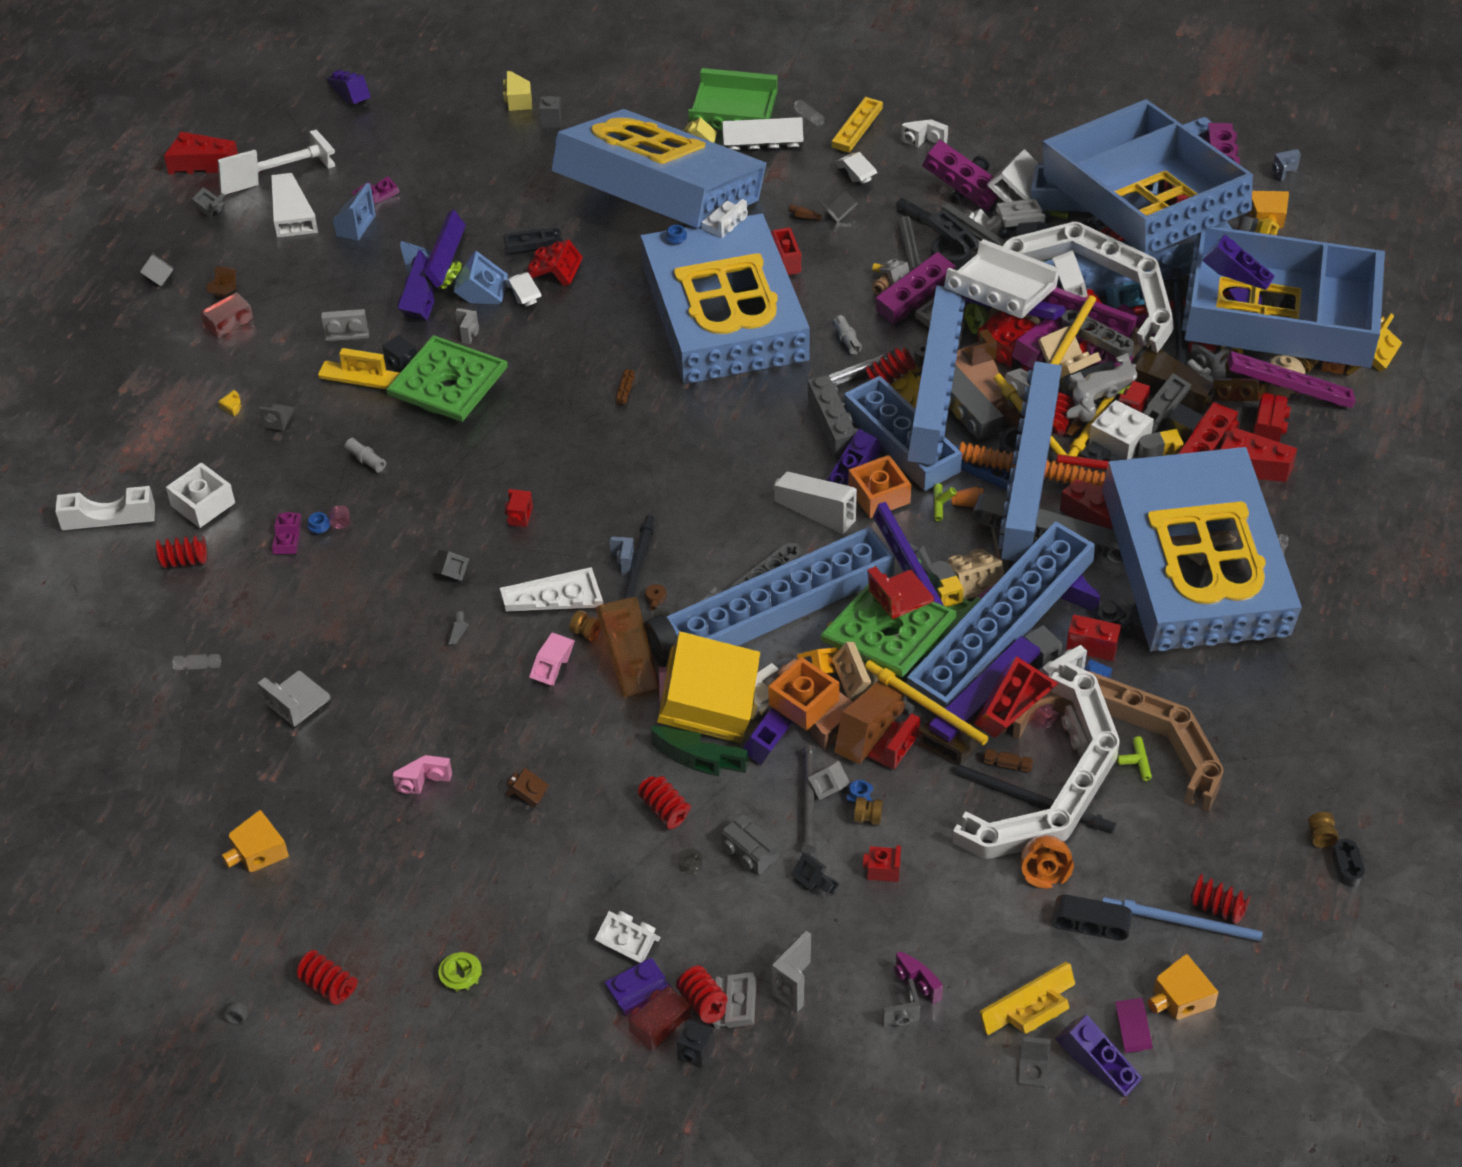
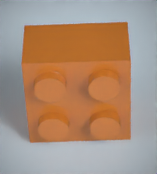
M890 455L849 469L848 486L857 489L856 500L869 518L873 517L879 503L886 502L890 510L910 504L911 483Z
M800 657L768 686L769 705L807 731L839 702V682L803 657Z

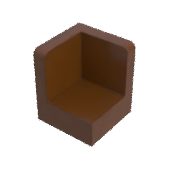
M988 329L979 331V344L963 349V354L971 366L996 359L997 342Z

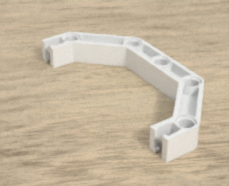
M1070 222L1012 237L1002 246L1013 251H1019L1018 253L1039 261L1054 258L1073 250V252L1140 283L1148 318L1137 332L1138 343L1146 347L1148 344L1146 340L1152 333H1155V337L1151 336L1149 341L1151 342L1152 351L1158 353L1174 329L1172 312L1159 264L1154 257L1079 222Z
M1062 659L1059 664V672H1054L1051 679L1059 683L1051 692L1073 702L1089 745L1051 808L988 823L965 811L962 816V826L957 824L953 830V844L981 858L993 859L1022 852L1026 844L1037 836L1051 835L1062 841L1069 838L1115 763L1120 743L1100 686L1092 673ZM1102 746H1107V747H1110V748H1109V749H1105V748H1102ZM1083 784L1087 787H1079L1078 785ZM1055 823H1060V824H1062L1063 826L1057 827V826H1055V825H1053V824H1055ZM969 830L976 835L969 834L965 831ZM991 840L992 843H984L983 841Z

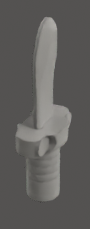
M1193 359L1187 363V367L1213 383L1214 379L1209 375L1211 370L1208 367L1203 369Z

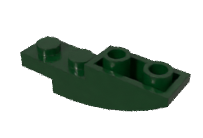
M652 725V745L661 753L685 767L718 777L721 769L742 773L747 771L748 750L701 742V734L693 731Z

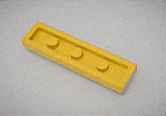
M865 97L832 140V148L850 153L883 109V102Z

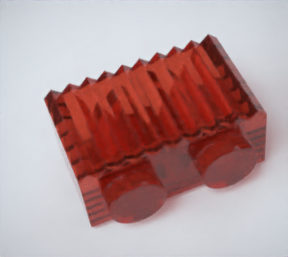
M237 292L201 311L203 324L218 338L253 319L251 305L240 294L238 295Z
M667 985L661 991L659 989L654 991L649 997L648 1003L642 1008L636 1007L631 1012L628 1019L629 1031L654 1051L675 1030H678L683 1023L690 1019L691 1005L685 998H682L673 988Z

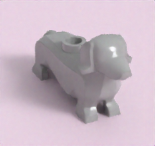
M1128 353L1116 357V361L1121 363V365L1115 369L1094 372L1085 378L1081 372L1070 375L1069 381L1071 384L1068 385V389L1073 391L1072 399L1077 406L1067 411V419L1079 418L1082 422H1090L1096 414L1094 400L1104 396L1112 398L1120 390L1130 386L1136 380V364H1131Z

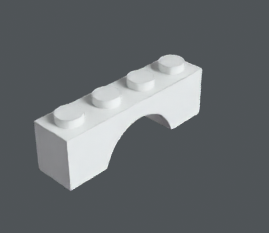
M150 486L126 488L125 494L119 500L110 503L93 502L85 498L81 493L57 495L55 512L61 529L71 530L154 521L155 502Z

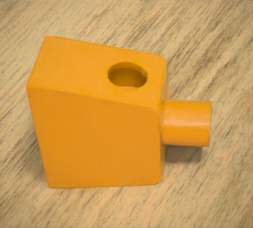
M1252 191V210L1248 212L1249 216L1263 220L1264 218L1272 219L1279 225V229H1282L1286 219L1289 191Z
M261 810L229 833L228 837L232 849L221 855L228 868L242 862L249 872H254L289 857L285 841Z
M1186 954L1157 976L1153 989L1155 996L1149 998L1147 1002L1154 1014L1167 1009L1174 1019L1179 1020L1214 1008L1219 992L1189 955Z

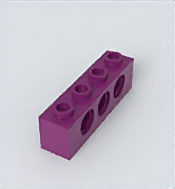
M1208 123L1206 142L1240 164V158L1236 157L1238 155V144H1236L1237 132L1233 131V124Z
M939 140L927 154L922 167L985 211L989 212L1000 198L987 186L993 176L942 140Z
M939 252L935 253L876 297V311L893 325L900 320H904L909 313L920 308L929 298L935 297L936 286L945 285L947 269L955 270V265Z
M1062 316L1055 320L1044 319L1017 339L1012 357L1032 370L1034 369L1035 362L1045 363L1046 359L1038 339L1062 329Z

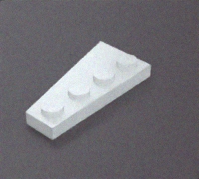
M592 567L500 588L505 611L604 607Z

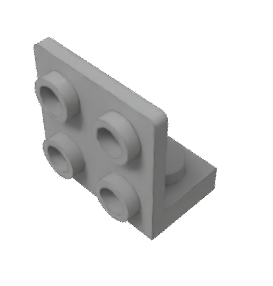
M297 671L280 685L270 682L267 678H263L258 682L262 701L293 727L331 699L329 693L301 671Z
M805 931L800 937H795L790 943L789 948L783 954L777 955L771 965L772 995L795 1012H798L804 1006V975L802 971L811 962V933Z

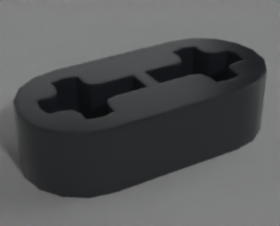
M1339 839L1333 849V859L1339 879L1344 885L1350 887L1358 886L1361 884L1365 873L1359 848L1353 840ZM1345 851L1347 853H1350L1348 858L1346 857ZM1349 867L1351 868L1352 873L1356 874V876H1352L1350 872H1347Z

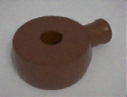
M652 584L645 591V598L650 604V610L656 611L657 605L664 603L667 598L666 589L660 584Z

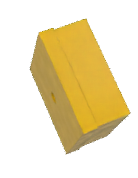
M679 631L675 644L669 652L657 722L741 743L750 722L760 652Z

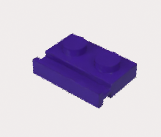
M652 958L605 981V988L617 1006L621 1008L624 1016L672 992L670 983L665 980V976Z

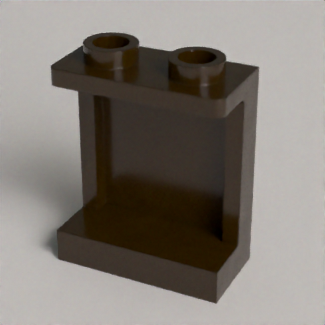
M1227 360L1225 363V378H1215L1213 381L1215 401H1259L1271 383L1258 381V379H1253L1244 374H1235L1229 369Z

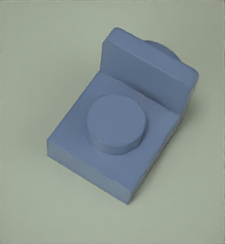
M1295 149L1275 154L1272 172L1280 181L1285 180L1286 172L1298 170L1301 157L1299 150Z
M610 537V553L612 556H617V564H621V574H630L634 559L633 538Z

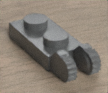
M1174 373L1150 401L1143 413L1149 417L1152 413L1157 416V419L1153 422L1152 433L1159 429L1169 410L1172 409L1174 411L1192 387L1190 383Z

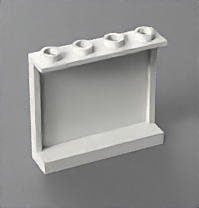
M983 239L979 242L976 256L958 271L951 268L947 269L944 288L1022 319L1056 288L1060 268Z

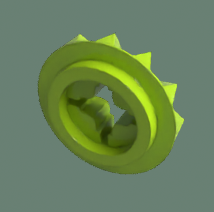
M458 260L451 262L444 282L438 287L439 289L446 288L461 271L462 264Z
M457 952L449 955L442 961L439 967L440 982L447 989L452 988L456 992L459 989H467L469 991L470 986L478 984V979L482 976L480 961L474 955L466 952ZM456 966L465 973L464 978L457 974Z

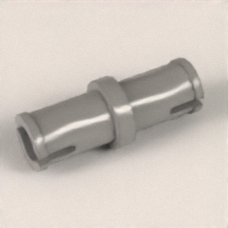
M839 315L837 318L840 323L834 318L832 324L839 333V339L845 343L850 354H857L854 347H857L860 352L862 345L856 338L855 330L848 325L843 315Z
M354 438L348 439L345 443V449L356 456L360 463H366L378 473L383 471L386 461L373 453L372 448L365 447Z

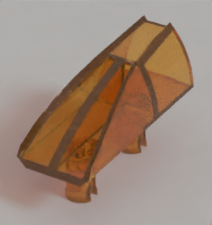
M637 597L595 607L622 697L659 689V680Z

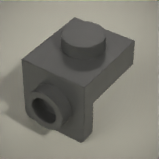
M203 187L192 198L190 204L211 218L215 212L219 214L224 208L225 204L223 201L226 195L221 193L216 197Z

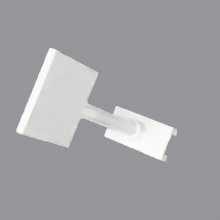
M317 130L309 131L310 146L304 150L257 162L256 150L219 159L220 194L223 193L225 195L259 185V171L309 157H318L327 168L335 167V163L329 157V155L335 153V150Z

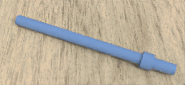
M1103 897V902L1126 906L1135 915L1259 942L1262 940L1263 931L1135 904L1136 901L1129 899L1121 901Z

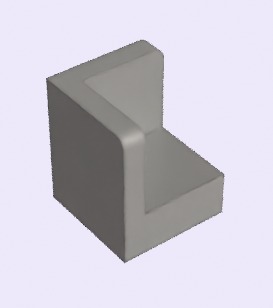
M152 253L140 272L162 286L173 271V267Z
M839 761L808 777L819 800L850 784Z

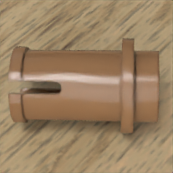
M883 273L878 280L873 282L872 291L876 295H880L890 286L887 273Z

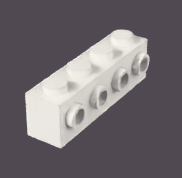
M802 117L722 122L723 146L734 151L740 150V147H748V150L760 149L759 146H767V149H777L779 145H787V148H797L799 144H803Z

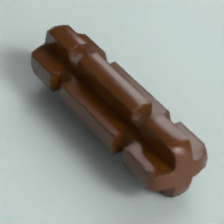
M625 369L623 371L615 395L616 404L625 405L627 403L632 382L635 378V372L632 369Z
M986 749L983 759L987 764L994 765V763H997V766L1015 770L1021 768V771L1031 772L1034 762L1031 757L1023 756V758H1020V755L1003 751L996 753V750Z

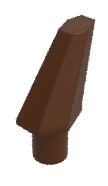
M791 204L788 209L798 219L820 220L822 218L821 214L802 206L798 207Z
M1073 418L1066 434L1073 436L1086 422H1082L1079 418Z

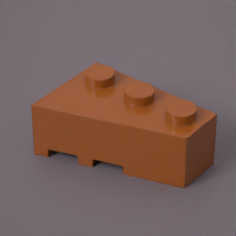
M877 681L842 711L834 752L855 763L861 764L897 716L902 714L905 708V702H903L905 694L890 684L887 686Z

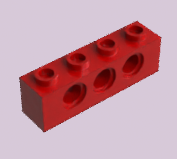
M1213 402L1179 454L1220 450L1231 428L1238 429L1239 422L1237 421L1238 411Z

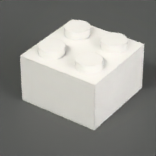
M1115 400L1091 424L1089 444L1094 441L1109 449L1111 454H1115L1123 460L1131 459L1138 452L1140 438L1144 435L1152 434L1154 419Z
M202 462L166 486L170 505L199 528L235 504L231 484Z

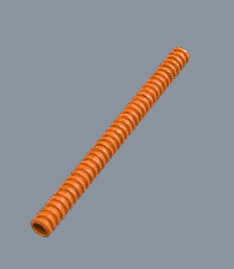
M963 441L959 445L958 450L962 452V460H965V463L970 461L974 465L975 463H978L979 466L984 464L987 468L989 466H992L993 469L998 467L999 470L1003 471V469H1006L1007 472H1010L1011 467H1016V465H1012L1013 452L1008 454L1005 450L1000 452V449L994 451L991 447L986 449V446L980 448L977 444L972 446V443L966 445ZM1047 460L1044 479L1048 478V481L1054 479L1057 483L1062 481V484L1068 482L1069 485L1078 479L1103 487L1106 474L1103 471L1102 473H1098V470L1092 472L1089 468L1087 470H1084V467L1078 469L1075 465L1073 467H1070V464L1064 466L1061 462L1056 464V461L1050 463Z

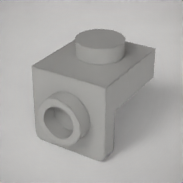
M891 259L880 268L882 273H887L891 286L910 272L908 263L898 259Z
M457 308L455 315L457 326L460 327L462 343L470 344L473 337L477 336L479 330L477 311Z

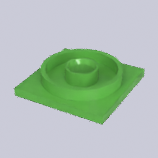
M433 335L386 389L387 395L420 406L428 412L442 414L463 422L506 370L508 363L500 358ZM446 381L457 382L455 385L444 387L442 384Z
M867 584L820 635L821 641L838 649H841L846 642H855L863 662L867 663V661L871 660L883 669L888 668L896 675L903 677L956 618V611L932 602L892 619L870 593ZM895 629L899 633L892 636H884L881 631Z

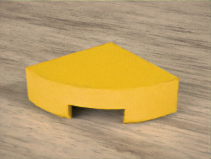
M235 390L218 401L219 407L234 417L241 409V400Z

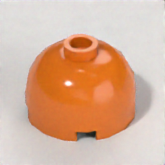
M1051 835L1037 836L1031 839L1022 850L1020 857L1022 873L1027 882L1033 886L1045 889L1053 888L1051 884H1057L1058 882L1063 884L1072 875L1074 863L1071 851L1066 843L1059 838Z

